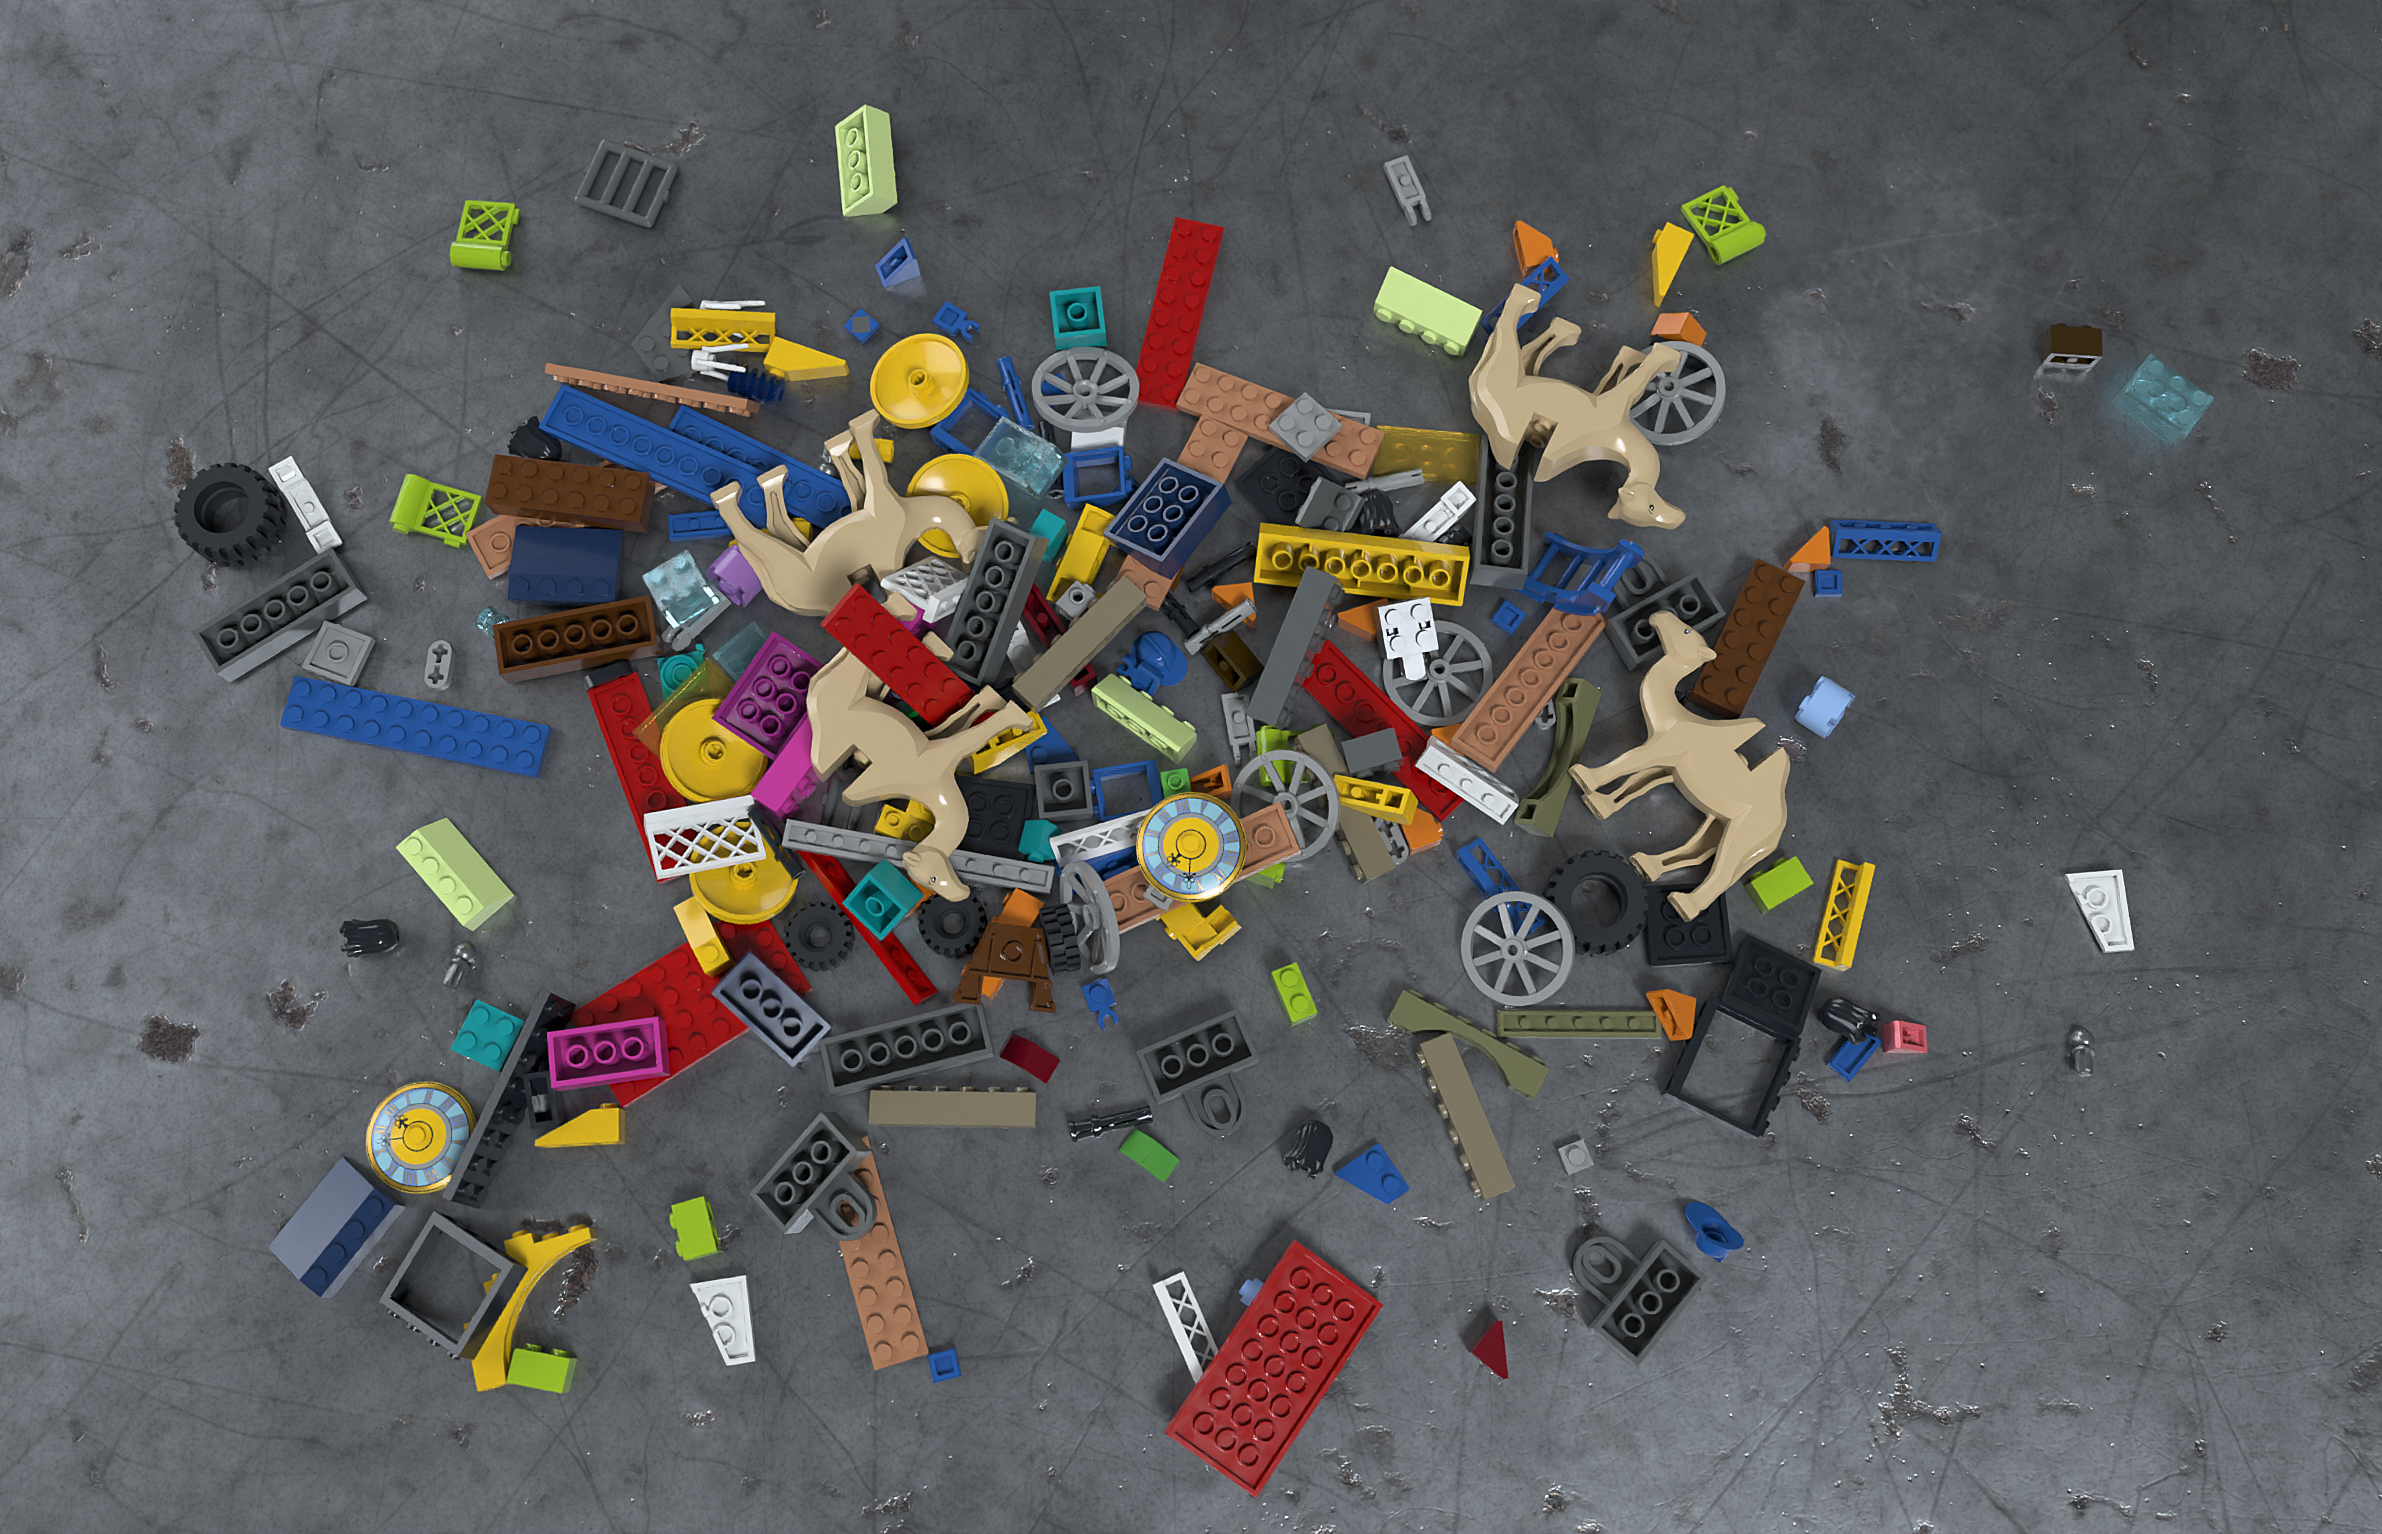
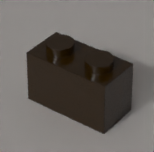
M2059 323L2051 325L2042 335V364L2093 367L2103 357L2102 329L2092 328L2089 325L2071 327Z
M1233 629L1213 638L1201 653L1233 694L1253 684L1265 668Z

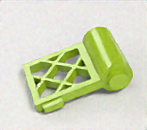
M1725 185L1681 206V212L1707 246L1709 256L1716 265H1721L1762 245L1766 237L1764 227L1755 221H1750L1737 203L1739 197L1731 187L1727 189ZM1722 195L1727 205L1724 207L1711 204L1712 199ZM1696 207L1707 209L1705 217L1696 216L1691 210ZM1709 210L1724 213L1722 221L1707 218ZM1726 215L1737 216L1741 222L1737 224L1725 222ZM1705 225L1719 227L1720 230L1718 233L1709 236L1704 228Z
M465 200L456 242H453L450 248L452 266L505 271L507 266L511 264V252L507 251L513 224H518L520 209H517L514 203ZM471 209H480L485 212L474 220L470 217ZM500 211L508 212L507 217L499 222L493 217ZM490 218L494 225L483 231L478 225ZM473 228H476L480 233L472 239L465 238L466 233ZM498 230L503 233L501 241L490 240L489 238L490 235Z
M406 474L389 523L393 526V530L398 533L408 535L409 532L416 531L444 539L443 543L445 545L460 548L461 544L467 545L468 539L465 533L472 530L483 498L480 495L430 482L417 475ZM435 490L446 493L450 499L435 507L432 501ZM464 499L474 501L472 509L463 514L460 513L456 506V503ZM453 505L459 516L444 522L439 511ZM435 513L442 523L432 529L423 527L425 519ZM462 521L465 529L462 537L450 534L447 527Z
M1314 724L1311 726V729L1309 730H1312L1323 724ZM1269 725L1262 726L1260 731L1255 733L1257 756L1275 750H1292L1289 747L1288 738L1297 737L1309 730L1281 731ZM1330 728L1329 731L1335 741L1334 728ZM1284 759L1272 761L1283 784H1291V765L1295 761L1291 760L1290 762V760ZM1264 765L1259 768L1260 786L1275 787ZM1305 775L1302 776L1301 783H1308Z

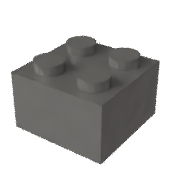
M1394 727L1341 742L1352 778L1369 780L1374 778V773L1384 771L1385 774L1399 771L1400 766L1404 765Z
M1087 760L1034 766L1039 820L1045 819L1053 823L1093 818Z

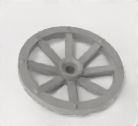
M1683 341L1662 342L1660 344L1677 350L1682 354L1679 366L1668 377L1665 372L1657 374L1660 380L1659 383L1650 382L1646 388L1647 391H1656V393L1630 410L1629 417L1631 423L1650 443L1670 446L1692 441L1714 425L1725 404L1726 383L1719 363L1705 349ZM1653 345L1644 349L1641 353L1649 355ZM1688 355L1696 357L1707 365V368L1679 379ZM1713 375L1716 381V396L1713 398L1685 389L1684 387ZM1668 387H1674L1673 390L1666 391ZM1686 398L1712 406V408L1702 421L1694 425L1681 400ZM1661 401L1654 432L1642 427L1635 421L1634 418ZM1670 405L1675 406L1688 430L1673 434H1662Z
M1096 347L1069 348L1053 354L1037 368L1032 379V399L1040 415L1056 427L1077 433L1100 432L1119 425L1132 414L1139 399V381L1133 367L1125 359L1111 351ZM1088 359L1098 361L1089 380H1083L1075 360ZM1067 363L1075 381L1074 386L1050 372L1056 367ZM1106 364L1115 367L1123 374L1101 386H1097ZM1045 380L1069 395L1042 396L1041 387L1043 381ZM1126 383L1129 384L1130 393L1127 399L1103 396V394ZM1075 403L1065 416L1048 406ZM1096 404L1121 408L1104 417ZM1082 409H1088L1094 420H1077L1074 418Z
M1440 620L1434 621L1436 632L1448 633L1456 636L1443 658H1439L1437 650L1428 651L1431 661L1425 659L1427 670L1421 679L1410 680L1404 677L1393 679L1392 667L1394 659H1384L1382 680L1386 695L1417 725L1435 729L1463 723L1489 691L1493 683L1492 662L1487 649L1478 637L1458 624ZM1463 641L1474 650L1479 658V661L1451 665L1449 663ZM1440 668L1442 669L1443 673L1438 674L1435 672L1434 669ZM1482 669L1483 682L1480 693H1477L1453 676L1452 673ZM1426 679L1425 687L1413 707L1410 708L1400 698L1395 688ZM1447 683L1474 701L1467 709L1456 715L1452 713ZM1434 687L1439 689L1444 717H1430L1419 713Z
M1289 749L1270 751L1254 758L1239 773L1232 789L1230 807L1239 820L1244 818L1242 809L1243 792L1273 804L1280 801L1285 809L1302 853L1282 862H1295L1306 859L1319 852L1331 840L1340 819V795L1330 772L1314 757ZM1284 759L1297 762L1289 791L1284 786L1272 761ZM1262 765H1264L1278 795L1247 784L1252 774ZM1306 766L1319 777L1323 786L1299 796L1297 792ZM1327 793L1329 801L1328 820L1304 808L1302 803ZM1287 800L1292 804L1291 809L1286 806ZM1297 815L1324 828L1319 838L1308 847Z
M1084 861L1069 863L1063 868L1060 877V904L1067 903L1070 909L1081 961L1095 974L1100 975L1110 972L1116 967L1120 952L1119 929L1110 896L1101 878L1088 863ZM1076 873L1079 874L1084 887L1074 877ZM1072 888L1086 903L1085 905L1073 903ZM1075 913L1083 915L1086 924L1081 932ZM1095 930L1093 953H1091L1085 941ZM1102 945L1105 957L1103 962L1100 961Z
M1509 891L1488 898L1472 912L1463 930L1461 953L1470 979L1481 992L1491 999L1506 1005L1526 1006L1547 999L1563 986L1573 967L1575 942L1567 919L1553 903L1531 892ZM1509 901H1521L1532 904L1517 935L1514 933L1506 903ZM1495 906H1498L1506 939L1479 924L1483 916ZM1540 909H1542L1552 918L1559 930L1528 940L1526 936ZM1475 932L1500 946L1501 950L1474 958L1473 939ZM1562 938L1563 959L1561 965L1531 952L1533 947ZM1512 945L1517 947V954L1511 951ZM1504 958L1505 962L1494 987L1483 977L1477 966ZM1524 960L1557 973V975L1548 986L1538 992ZM1514 963L1529 995H1513L1503 992Z

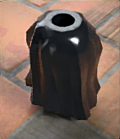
M537 416L525 419L523 425L511 430L512 437L507 441L510 455L555 462L561 460V443L557 438L538 428L540 422Z
M1380 490L1366 492L1361 496L1366 501L1358 514L1362 525L1359 534L1398 538L1402 533V529L1395 520L1393 505L1389 497Z
M352 919L351 921H344L339 928L340 934H343L345 940L344 945H341V950L346 952V955L350 958H357L364 954L387 953L399 944L400 934L398 926L389 919L370 921Z
M1842 997L1828 999L1820 1013L1821 1022L1827 1029L1845 1036L1853 1045L1865 1042L1868 1038L1865 1034L1875 1038L1878 1033L1876 1025L1882 1020L1879 1013L1861 1008Z
M1309 1120L1302 1123L1296 1130L1292 1146L1283 1159V1163L1288 1167V1170L1294 1172L1301 1168L1309 1173L1307 1178L1315 1180V1176L1324 1171L1323 1166L1332 1147L1333 1135L1331 1129L1326 1124L1317 1120Z

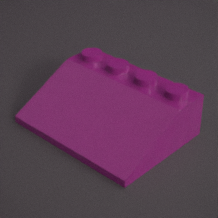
M773 631L711 719L775 761L807 719L806 698L810 679L825 665Z

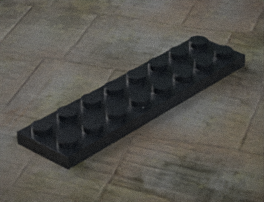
M541 989L442 1195L443 1198L477 1209L485 1201L489 1186L500 1170V1163L506 1151L511 1147L513 1136L518 1125L523 1122L525 1111L528 1107L523 1074L548 1069L547 1032L564 1030L567 1023L570 1022L576 1004Z

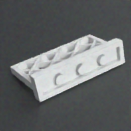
M932 555L883 578L880 586L891 592L896 590L907 601L925 610L922 619L932 624L957 610L969 575Z
M751 795L644 814V829L648 837L657 880L766 859L761 834L752 819L750 818L751 827L747 832L734 826L739 819L749 818L748 813L754 809V801ZM718 823L726 828L720 837L707 831L712 824ZM692 828L699 832L693 842L680 836L685 829ZM730 830L743 837L736 847L724 840ZM665 833L672 837L666 847H663L655 842L654 835ZM703 835L716 842L709 852L697 845ZM676 840L689 847L682 857L670 851ZM748 840L757 845L758 852L747 854L740 850V848ZM719 845L732 851L728 858L720 859L713 855ZM692 850L705 856L701 863L693 864L686 860ZM665 855L678 861L674 868L662 870L660 862Z

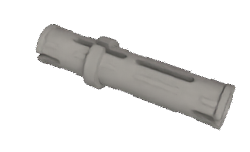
M1418 468L1376 478L1368 476L1366 480L1345 483V486L1348 490L1363 496L1371 490L1385 492L1419 484L1422 485L1424 480L1422 469Z
M1246 598L1209 625L1207 623L1201 627L1202 630L1189 639L1184 640L1185 647L1192 655L1196 654L1197 651L1208 645L1213 638L1227 632L1253 613H1256L1255 605L1249 598Z

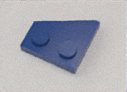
M1045 716L1040 717L1047 729V734L1025 747L1030 774H1034V766L1080 761L1077 754Z
M1379 1143L1335 1172L1338 1178L1371 1195L1385 1205L1390 1204L1410 1190Z

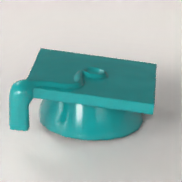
M696 644L695 646L698 651L657 659L664 703L710 695L704 653L707 649L704 645Z

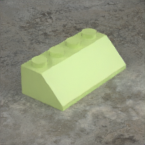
M864 105L835 126L843 216L846 217L883 213L897 203L889 113Z
M1391 266L1375 301L1373 314L1384 322L1390 321L1398 325L1404 332L1420 336L1429 344L1435 343L1443 347L1451 355L1463 357L1477 332L1482 310Z
M1111 673L1094 686L1091 690L1093 705L1177 765L1197 741L1195 728L1184 720L1180 722L1173 717L1174 713L1163 705L1158 707L1152 702L1153 699L1150 695L1142 690L1137 692L1131 687V682L1121 675L1116 677Z
M447 817L415 830L396 846L397 850L458 921L471 931H474L515 896Z

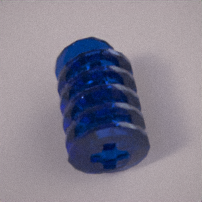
M747 364L742 366L746 368L745 372H730L727 382L730 393H738L741 397L747 396L752 401L756 399L758 403H766L771 408L778 405L782 400L786 387L785 378H781L779 383H776L777 375L773 374L767 380L768 374L766 371H763L758 376V368L754 367L748 373L749 365Z

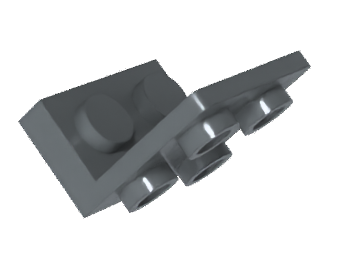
M1319 476L1316 482L1312 484L1310 494L1304 505L1300 507L1295 523L1305 528L1349 533L1366 499L1339 484Z

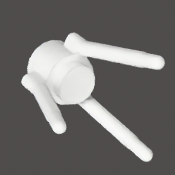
M703 300L700 309H740L741 307L764 306L765 302ZM733 333V335L745 339L741 334Z
M743 343L714 347L702 346V350L693 351L692 370L739 384L740 380L713 370L719 368L745 372L746 368L716 362V355L711 353L745 349L749 345Z

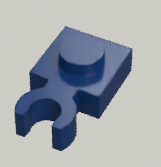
M947 301L932 320L934 326L953 337L960 332L963 339L967 342L973 341L972 335L967 333L968 330L980 331V326L977 322L972 320L966 321L968 319L967 313Z
M1127 653L1123 656L1122 660L1128 664V667L1121 664L1116 668L1117 672L1123 676H1130L1131 686L1138 691L1142 690L1151 697L1154 696L1165 675L1145 661L1137 664L1136 658Z
M1107 978L1081 987L1091 1014L1099 1011L1098 1024L1102 1030L1105 1029L1103 1020L1107 1016L1114 1019L1115 1025L1119 1024L1117 1014L1110 1010L1111 1006L1116 1005V1001Z

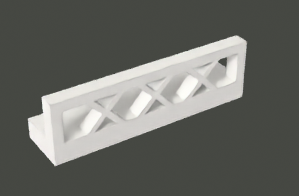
M1432 735L1428 739L1427 747L1416 761L1415 766L1503 825L1518 807L1519 793Z
M1151 809L1050 838V844L1059 867L1135 846L1140 826Z
M1183 1271L1154 1284L1153 1287L1195 1384H1197L1203 1375L1202 1368L1206 1358L1213 1360V1357L1208 1356L1210 1347L1214 1356L1217 1354L1218 1349ZM1180 1279L1185 1288L1182 1301L1171 1298L1166 1289L1167 1285ZM1187 1295L1192 1305L1184 1303ZM1173 1302L1180 1304L1178 1312L1176 1311ZM1183 1306L1193 1309L1197 1315L1193 1328L1182 1324L1179 1315ZM1198 1321L1204 1332L1196 1329ZM1184 1328L1191 1330L1189 1339ZM1194 1332L1206 1336L1209 1343L1205 1354L1193 1350L1190 1343ZM1195 1354L1203 1357L1201 1365Z

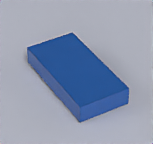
M1865 1034L1868 1037L1867 1040L1859 1045H1853L1849 1039H1846L1826 1065L1845 1082H1850L1883 1042L1877 1035L1874 1038Z

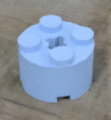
M1821 676L1814 686L1812 694L1810 696L1807 695L1799 706V711L1794 719L1821 738L1826 739L1843 717L1846 706L1849 707L1856 695L1831 679Z

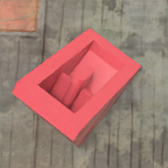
M1900 1020L1892 1021L1882 1026L1884 1053H1928L1926 1026Z

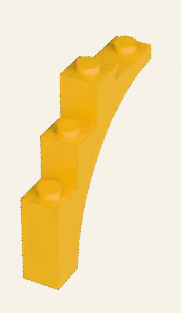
M581 1224L569 1228L570 1233L559 1236V1233L555 1232L541 1237L542 1241H540L539 1234L529 1233V1230H522L513 1233L512 1239L504 1241L506 1253L529 1269L476 1358L471 1360L478 1392L511 1384L506 1383L511 1365L513 1335L518 1316L529 1293L541 1276L559 1259L576 1248L597 1240L596 1228H586V1224ZM499 1273L493 1274L492 1280L483 1282L486 1295ZM469 1323L463 1324L464 1331L468 1327Z

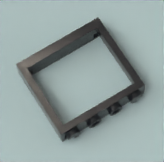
M1710 995L1705 998L1693 1025L1692 1037L1686 1040L1662 1096L1750 1140L1758 1139L1759 1136L1763 1137L1765 1130L1768 1129L1770 1124L1767 1121L1770 1111L1774 1112L1780 1102L1781 1097L1777 1096L1781 1086L1785 1087L1790 1079L1791 1072L1788 1071L1792 1061L1796 1062L1800 1056L1801 1047H1799L1802 1039L1796 1038ZM1715 1013L1784 1045L1749 1127L1680 1093Z
M433 1211L379 1302L388 1308L386 1312L397 1319L403 1318L406 1320V1327L417 1333L423 1332L426 1334V1341L437 1347L443 1346L446 1348L445 1354L457 1361L460 1358L474 1360L529 1268L452 1216ZM444 1233H447L501 1270L459 1342L402 1303Z

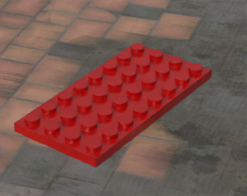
M770 919L753 924H734L723 920L715 924L735 964L751 948L802 996L813 990L796 961L788 953L786 945ZM689 941L574 1011L570 1019L575 1028L660 1017L666 1021L670 1076L608 1084L624 1109L750 1030L742 1020L711 993L712 988L732 967L711 978L702 969Z
M1293 1240L1164 1433L1257 1498L1383 1307V1304L1299 1242Z

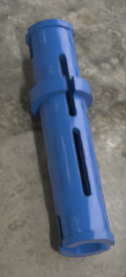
M1010 356L1002 357L996 361L1003 380L1001 382L1002 388L1007 392L1019 432H1028L1034 428V424L1020 386L1022 384L1021 378L1016 374L1012 358Z

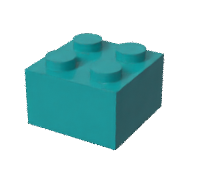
M1100 286L1049 292L1056 351L1075 347L1107 346Z
M885 858L866 874L842 904L882 941L903 921L924 895Z
M476 999L450 1050L502 1072L526 1021Z

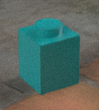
M1045 819L1026 820L1018 851L1027 855L1028 860L1036 863H1043L1044 860H1054L1056 857L1050 844V838L1060 836L1062 829Z

